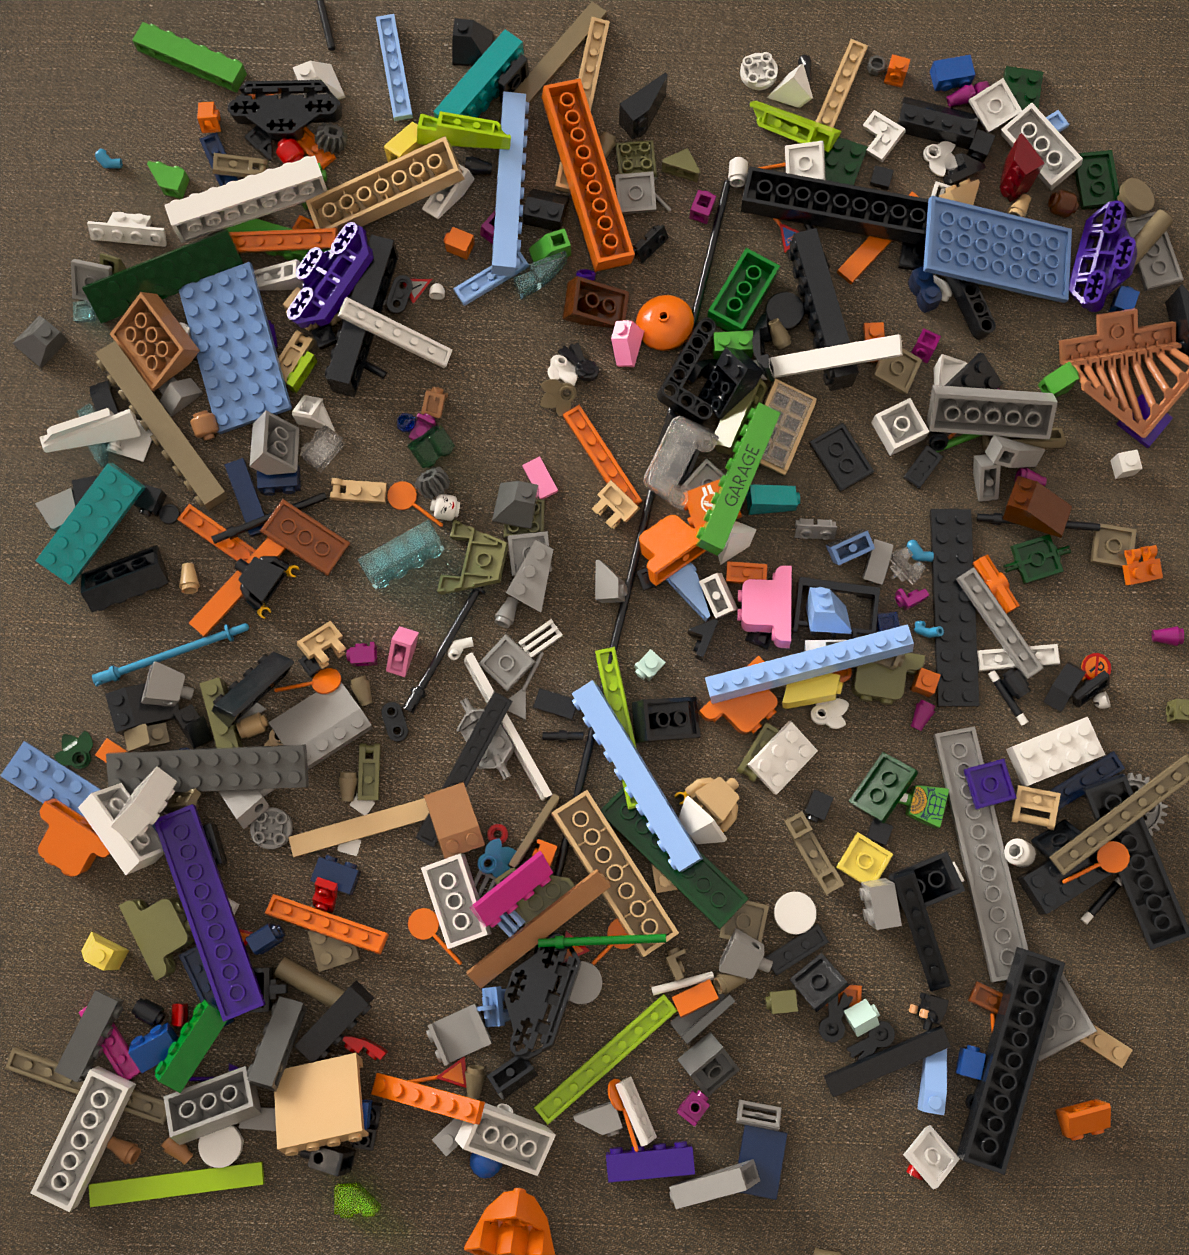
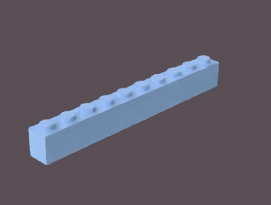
M503 91L501 127L506 135H511V144L508 150L499 149L491 274L514 276L515 269H519L520 258L516 256L517 252H520L521 240H518V234L522 232V222H519V216L522 217L523 205H520V199L524 197V187H521V182L525 180V170H522V165L526 163V153H523V148L527 146V136H524V131L528 129V119H525V114L529 113V102H526V94Z
M908 625L705 677L711 703L714 704L913 652L914 642Z
M592 680L573 692L572 695L575 698L572 700L578 711L582 710L584 713L583 720L588 728H593L595 732L593 737L598 745L602 744L606 751L603 753L609 763L613 761L616 766L614 772L620 781L622 779L627 785L625 790L630 798L634 797L638 804L635 806L640 815H645L649 821L646 823L652 834H657L660 839L657 843L663 852L667 851L670 859L668 861L674 870L678 869L679 872H683L701 861L703 857L597 683Z

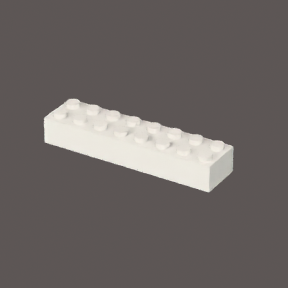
M314 155L303 157L301 160L293 163H285L278 168L267 169L256 175H248L238 181H230L220 187H212L199 194L194 193L189 197L173 200L165 204V208L172 228L181 243L304 203L306 200L328 190Z

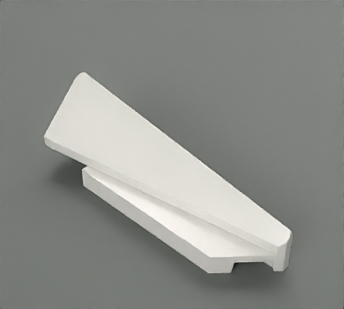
M109 408L51 426L47 429L48 434L40 437L44 452L47 453L136 438L141 436L136 415L130 409L114 415Z

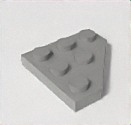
M1063 973L1038 1057L1039 1061L1098 1032Z

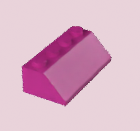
M537 852L470 907V910L484 928L489 925L493 928L502 921L500 916L503 913L507 912L509 915L519 907L516 904L519 900L523 898L526 901L534 895L533 889L540 885L542 888L551 881L549 876L553 874V871L542 852Z

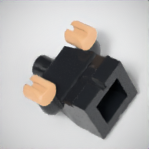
M921 992L919 997L922 999L920 1006L911 1004L909 1012L913 1014L918 1012L919 1018L924 1020L923 1029L929 1031L932 1029L933 1023L938 1025L941 1023L946 1014L949 1000Z

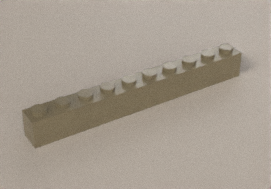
M116 341L95 353L98 358L96 361L102 372L105 370L108 372L109 375L106 377L113 387L115 385L118 386L120 390L117 392L122 400H128L131 404L128 406L129 409L142 419L139 423L145 431L150 430L153 434L150 438L156 446L160 445L163 448L161 453L167 462L171 460L174 463L172 468L178 477L181 475L186 481L183 483L188 491L195 492L197 496L194 499L199 506H205L209 511L228 499L224 489Z

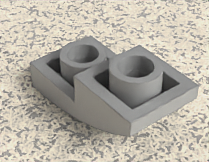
M874 539L875 549L869 551L868 562L862 578L882 585L889 566L893 544Z

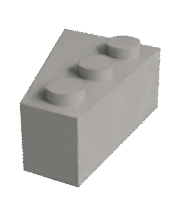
M535 539L506 593L542 612L554 549Z

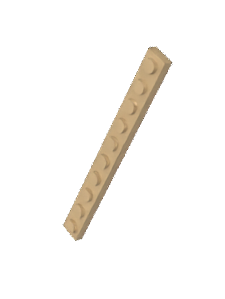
M591 17L578 79H581L590 111L610 21ZM560 160L554 189L571 193Z

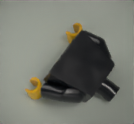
M277 556L254 557L250 563L239 559L234 566V569L242 573L238 581L241 583L240 591L244 600L254 610H257V614L263 619L265 617L261 613L264 609L271 613V610L265 605L286 575L288 577H296L291 574L292 568L299 570L298 566L289 565L288 562Z

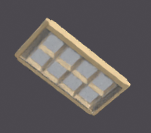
M775 378L764 405L780 412V415L759 464L784 476L786 475L817 398Z

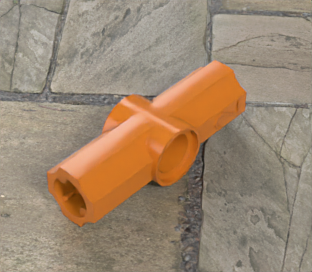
M988 554L972 563L1006 614L1020 606L1009 589L1007 578L1003 573L998 572Z

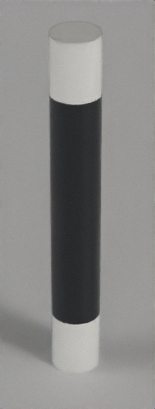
M993 670L988 673V676L1021 726L1029 722L996 671Z
M1119 877L1112 882L1081 917L1080 920L1087 925L1122 886Z

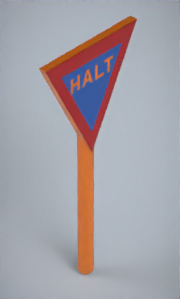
M773 218L780 227L784 252L786 253L790 248L793 234L800 231L782 224L779 219Z

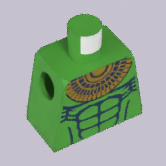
M915 785L911 788L910 793L905 792L898 803L907 805L905 815L937 829L941 826L949 789Z

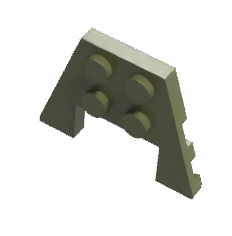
M454 520L450 534L451 539L469 541L461 576L441 575L437 592L443 595L500 583L508 551L507 542L489 534L481 533L473 527L465 526L461 522Z

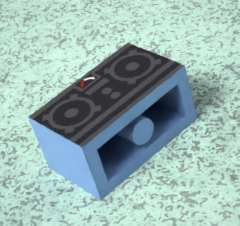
M863 528L826 544L833 563L841 565L875 549L868 530Z

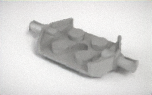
M465 698L460 703L466 714L460 722L457 732L460 731L467 742L484 709L473 708L468 698ZM500 724L477 768H496L499 770L503 780L511 777L506 765L515 747L502 724Z

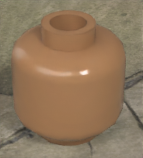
M208 410L193 414L194 418L191 419L190 423L195 437L203 438L204 441L215 438L214 434L219 431L215 415L209 413Z

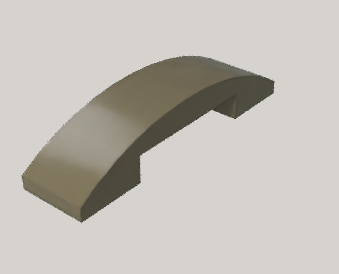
M803 811L785 820L784 823L797 849L825 895L844 886L838 872L831 865L815 837L813 829Z

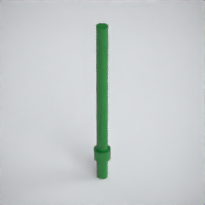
M666 934L564 938L563 935L555 936V938L538 939V947L564 949L565 946L666 943Z

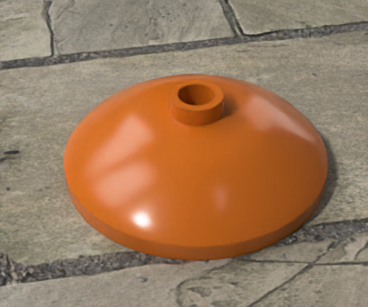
M662 295L650 299L641 307L636 318V325L644 331L642 341L647 346L655 350L668 351L678 348L688 340L694 328V316L689 305L682 299L671 295ZM666 315L667 318L661 319V316Z

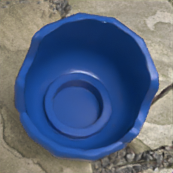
M475 1153L470 1155V1167L473 1173L480 1178L493 1177L503 1166V1163Z

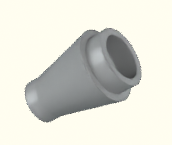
M507 597L505 603L496 613L494 622L503 628H509L510 625H513L518 601L512 597Z

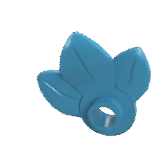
M499 838L490 841L486 845L485 853L478 858L477 865L479 870L485 874L491 873L495 878L499 877L510 869L508 864L515 855L516 850L510 847H502ZM487 859H490L491 861L489 866L484 865V862Z

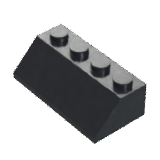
M904 97L897 124L905 128L904 134L939 143L948 141L955 144V147L969 149L974 139L978 117L973 113Z
M152 546L81 574V594L91 612L105 610L110 605L123 603L128 598L141 596L151 589H158L167 584L168 573L158 546Z
M274 651L269 656L267 654L263 655L257 663L259 665L256 668L250 667L243 674L244 678L240 682L236 680L228 688L229 692L225 696L220 694L213 701L214 706L211 711L230 728L288 675L295 663L292 659Z

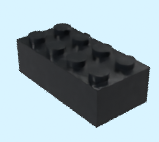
M1096 851L1065 875H1062L1057 867L1047 859L1019 876L1017 880L1039 915H1045L1113 873L1107 872L1099 866L1066 884L1062 883L1064 879L1098 863Z

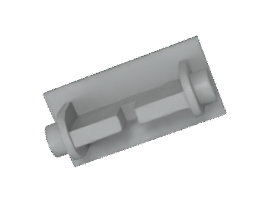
M800 518L795 520V538L835 539L837 526L836 522H832L831 519H817V525H814V519Z

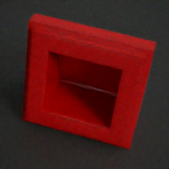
M188 1003L172 1004L171 1025L184 1026L188 1022Z

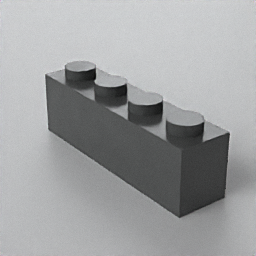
M95 990L54 1072L75 1082H81L86 1079L89 1070L93 1068L94 1060L98 1059L103 1051L102 1044L105 1038L108 1039L113 1031L112 1024L115 1018H119L123 1011L122 1004L124 1000L106 991Z
M279 996L278 1001L273 1004L271 1009L272 1017L270 1022H267L264 1027L262 1043L257 1045L255 1061L249 1066L247 1071V1080L252 1085L277 1091L307 1011L304 1003Z

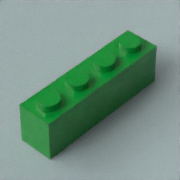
M204 999L201 1004L199 1003L195 1007L193 1017L189 1023L184 1024L180 1037L170 1045L167 1057L156 1067L155 1077L158 1082L179 1093L182 1092L227 1022H223L217 1006Z

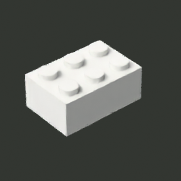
M157 766L133 791L110 827L130 842L136 836L141 837L148 829L147 825H153L159 818L158 812L160 813L167 805L165 800L168 801L174 794L175 790H173V787L177 781Z

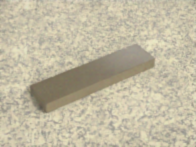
M554 793L552 794L509 862L510 866L518 868L559 803V796Z

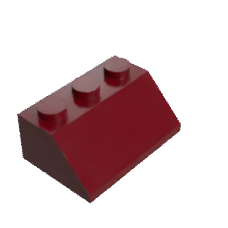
M1023 133L1017 137L1003 165L999 188L1001 194L1009 202L1030 190L1045 164Z

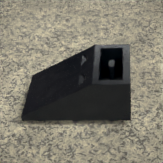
M725 347L698 397L712 407V412L719 419H722L755 388L764 371L743 350Z

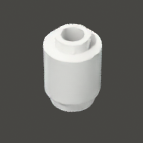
M735 157L729 162L728 181H730L732 187H743L747 180L748 162L742 157Z

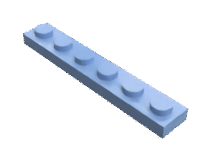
M394 14L376 17L393 118L394 121L411 119L413 115Z

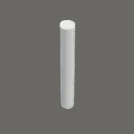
M711 971L651 987L654 996L699 984L708 979L713 980L714 975Z

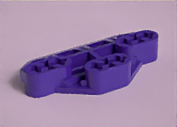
M1121 201L1106 203L1085 222L1069 282V294L1083 308L1090 312L1100 311L1104 306L1106 296L1129 278L1134 270L1137 246L1135 239L1130 237L1125 228L1127 215L1125 206ZM1105 213L1103 223L1099 224L1096 222V218ZM1092 235L1100 236L1096 248H1093L1095 240L1092 239ZM1086 259L1093 260L1090 272H1087L1088 263H1085ZM1079 284H1086L1083 297L1080 296L1082 288L1079 287Z
M354 222L347 223L332 243L331 250L323 252L318 247L310 249L296 269V277L303 282V289H301L289 306L287 317L298 327L307 328L310 324L314 325L315 323L319 326L329 324L342 306L344 299L348 297L373 260L372 249L367 244L366 231Z

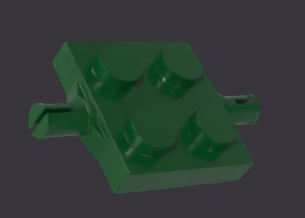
M1050 534L1012 545L1010 548L1014 556V562L1003 565L1006 573L1017 570L1021 575L1023 583L1028 584L1064 572L1060 556L1070 554L1071 549H1069V545L1057 548Z

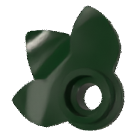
M84 731L79 738L64 734L61 743L63 751L54 755L56 761L63 766L72 765L76 769L88 767L91 762L90 751L93 748L91 735L87 731ZM84 756V761L79 763V757Z

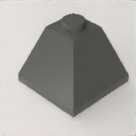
M38 316L12 344L37 366L42 368L68 340L51 323Z
M522 481L500 483L492 522L531 529L539 496V485Z

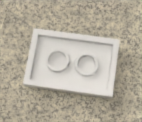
M788 721L747 765L770 791L777 795L818 750L791 721Z

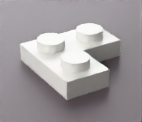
M875 110L863 124V129L876 136L867 148V153L881 162L885 160L905 133V128Z

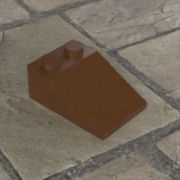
M577 276L567 283L563 319L582 325L614 328L616 321L626 320L629 292Z
M1018 476L1006 506L1003 520L1062 538L1072 506L1039 482Z

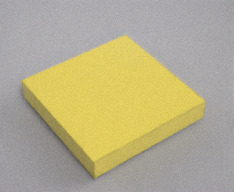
M857 832L836 868L859 883L877 880L881 877L894 854Z

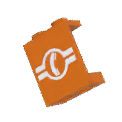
M720 479L683 492L684 499L681 502L684 510H689L691 517L687 519L691 528H696L706 523L703 518L707 510H711L713 506L710 502L714 493L720 490V486H718ZM739 511V514L736 519L742 517L741 511Z

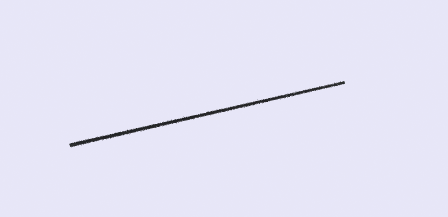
M724 180L693 305L694 328L698 322L731 187L728 180ZM683 358V361L687 363L688 359ZM677 374L676 379L681 380L680 376ZM668 407L667 415L668 412L675 414V411ZM652 473L625 582L627 585V595L625 596V602H620L609 647H615L616 653L641 554L639 537L647 530L660 475ZM612 652L609 653L607 664L612 663ZM601 682V684H600V690L602 691V693H603V695H604L603 687H602V682ZM592 727L589 729L573 798L580 795L583 791L595 742L593 737L595 732ZM564 834L554 871V876L562 877L570 845ZM537 944L534 955L541 951L543 947H538Z

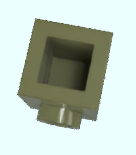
M1174 699L1167 702V722L1189 723V699Z

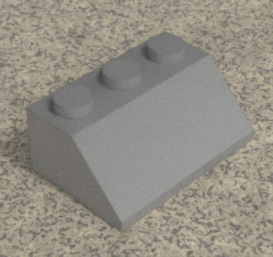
M265 411L253 423L249 467L266 475L295 473L298 466L299 427Z

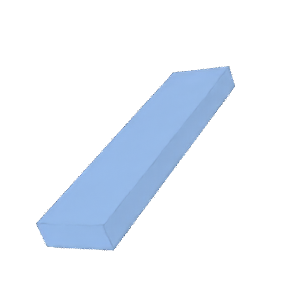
M517 252L516 257L520 258L519 269H515V275L529 267L521 252ZM491 265L453 289L465 306L513 276L491 274Z

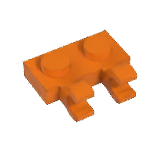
M1156 545L1124 551L1127 565H1122L1125 585L1163 578L1160 558L1155 559L1157 555Z

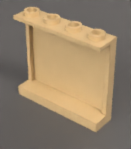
M357 1053L290 1067L284 1070L277 1091H274L277 1150L286 1156H294L298 1154V1151H317L321 1146L335 1147L339 1146L343 1141L358 1142L362 1140V1137L369 1136V1133L364 1129L359 1068L363 1067V1059Z

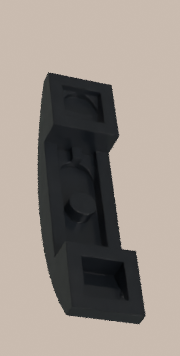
M762 314L753 333V351L759 367L764 371L763 375L770 382H774V367L769 354H765V342L772 341L767 315Z

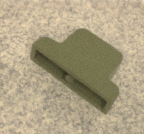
M914 653L902 654L905 655L901 667L897 666L894 670L874 662L854 667L852 693L860 697L861 701L872 702V699L880 700L881 704L892 705L893 702L899 700L904 694L906 674L916 675L917 671L924 666L925 655Z
M176 897L166 898L150 907L142 899L128 900L120 904L119 907L155 981L172 975L176 969L173 955L195 941L181 900Z

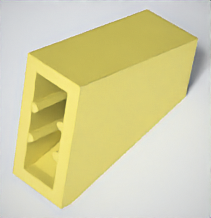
M411 122L384 146L388 162L425 146L417 143L418 125Z
M829 673L787 684L782 701L783 708L789 709L836 700L837 694L841 695L843 682H840V675Z
M91 932L81 952L85 962L106 971L119 970L129 950Z

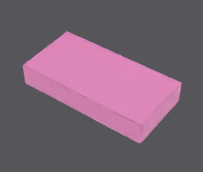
M540 457L522 465L530 482L539 485V499H545L558 492Z

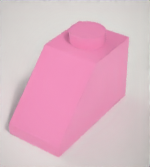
M616 321L611 341L618 367H635L644 331L633 321Z
M399 626L391 640L386 667L387 672L402 677L406 676L416 649L419 632Z

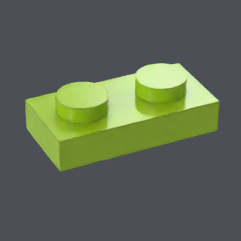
M309 351L300 357L297 363L298 366L287 377L286 384L296 394L317 363L314 354Z

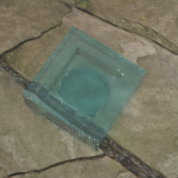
M89 300L73 302V321L76 323L95 321V312Z

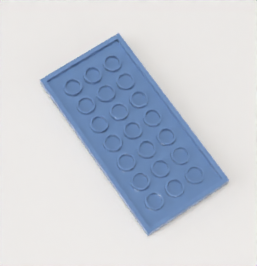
M931 196L928 199L923 271L1065 303L1069 299L1072 229Z
M250 262L200 279L198 282L189 283L179 289L187 323L191 328L192 341L200 350L196 356L211 411L219 425L217 433L222 434L254 423L265 411L277 415L291 410L292 405L252 264Z

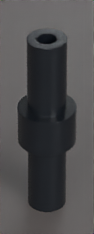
M567 730L542 732V740H559V742L583 740V732H567Z

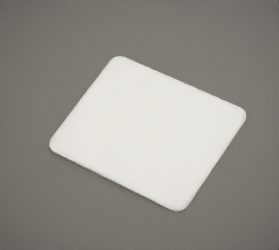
M357 793L350 806L361 814L367 815L375 802L358 801Z
M357 839L340 844L337 850L357 856L361 840Z

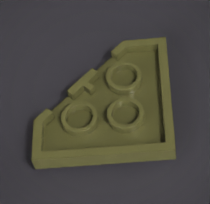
M510 868L494 879L496 884L498 885L513 873L516 868ZM550 875L551 881L542 888L540 885L533 889L534 895L526 901L523 898L516 903L519 907L515 911L525 920L524 925L572 889L575 885L571 879Z

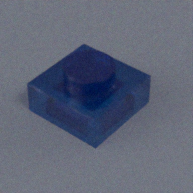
M898 612L878 614V632L900 627Z

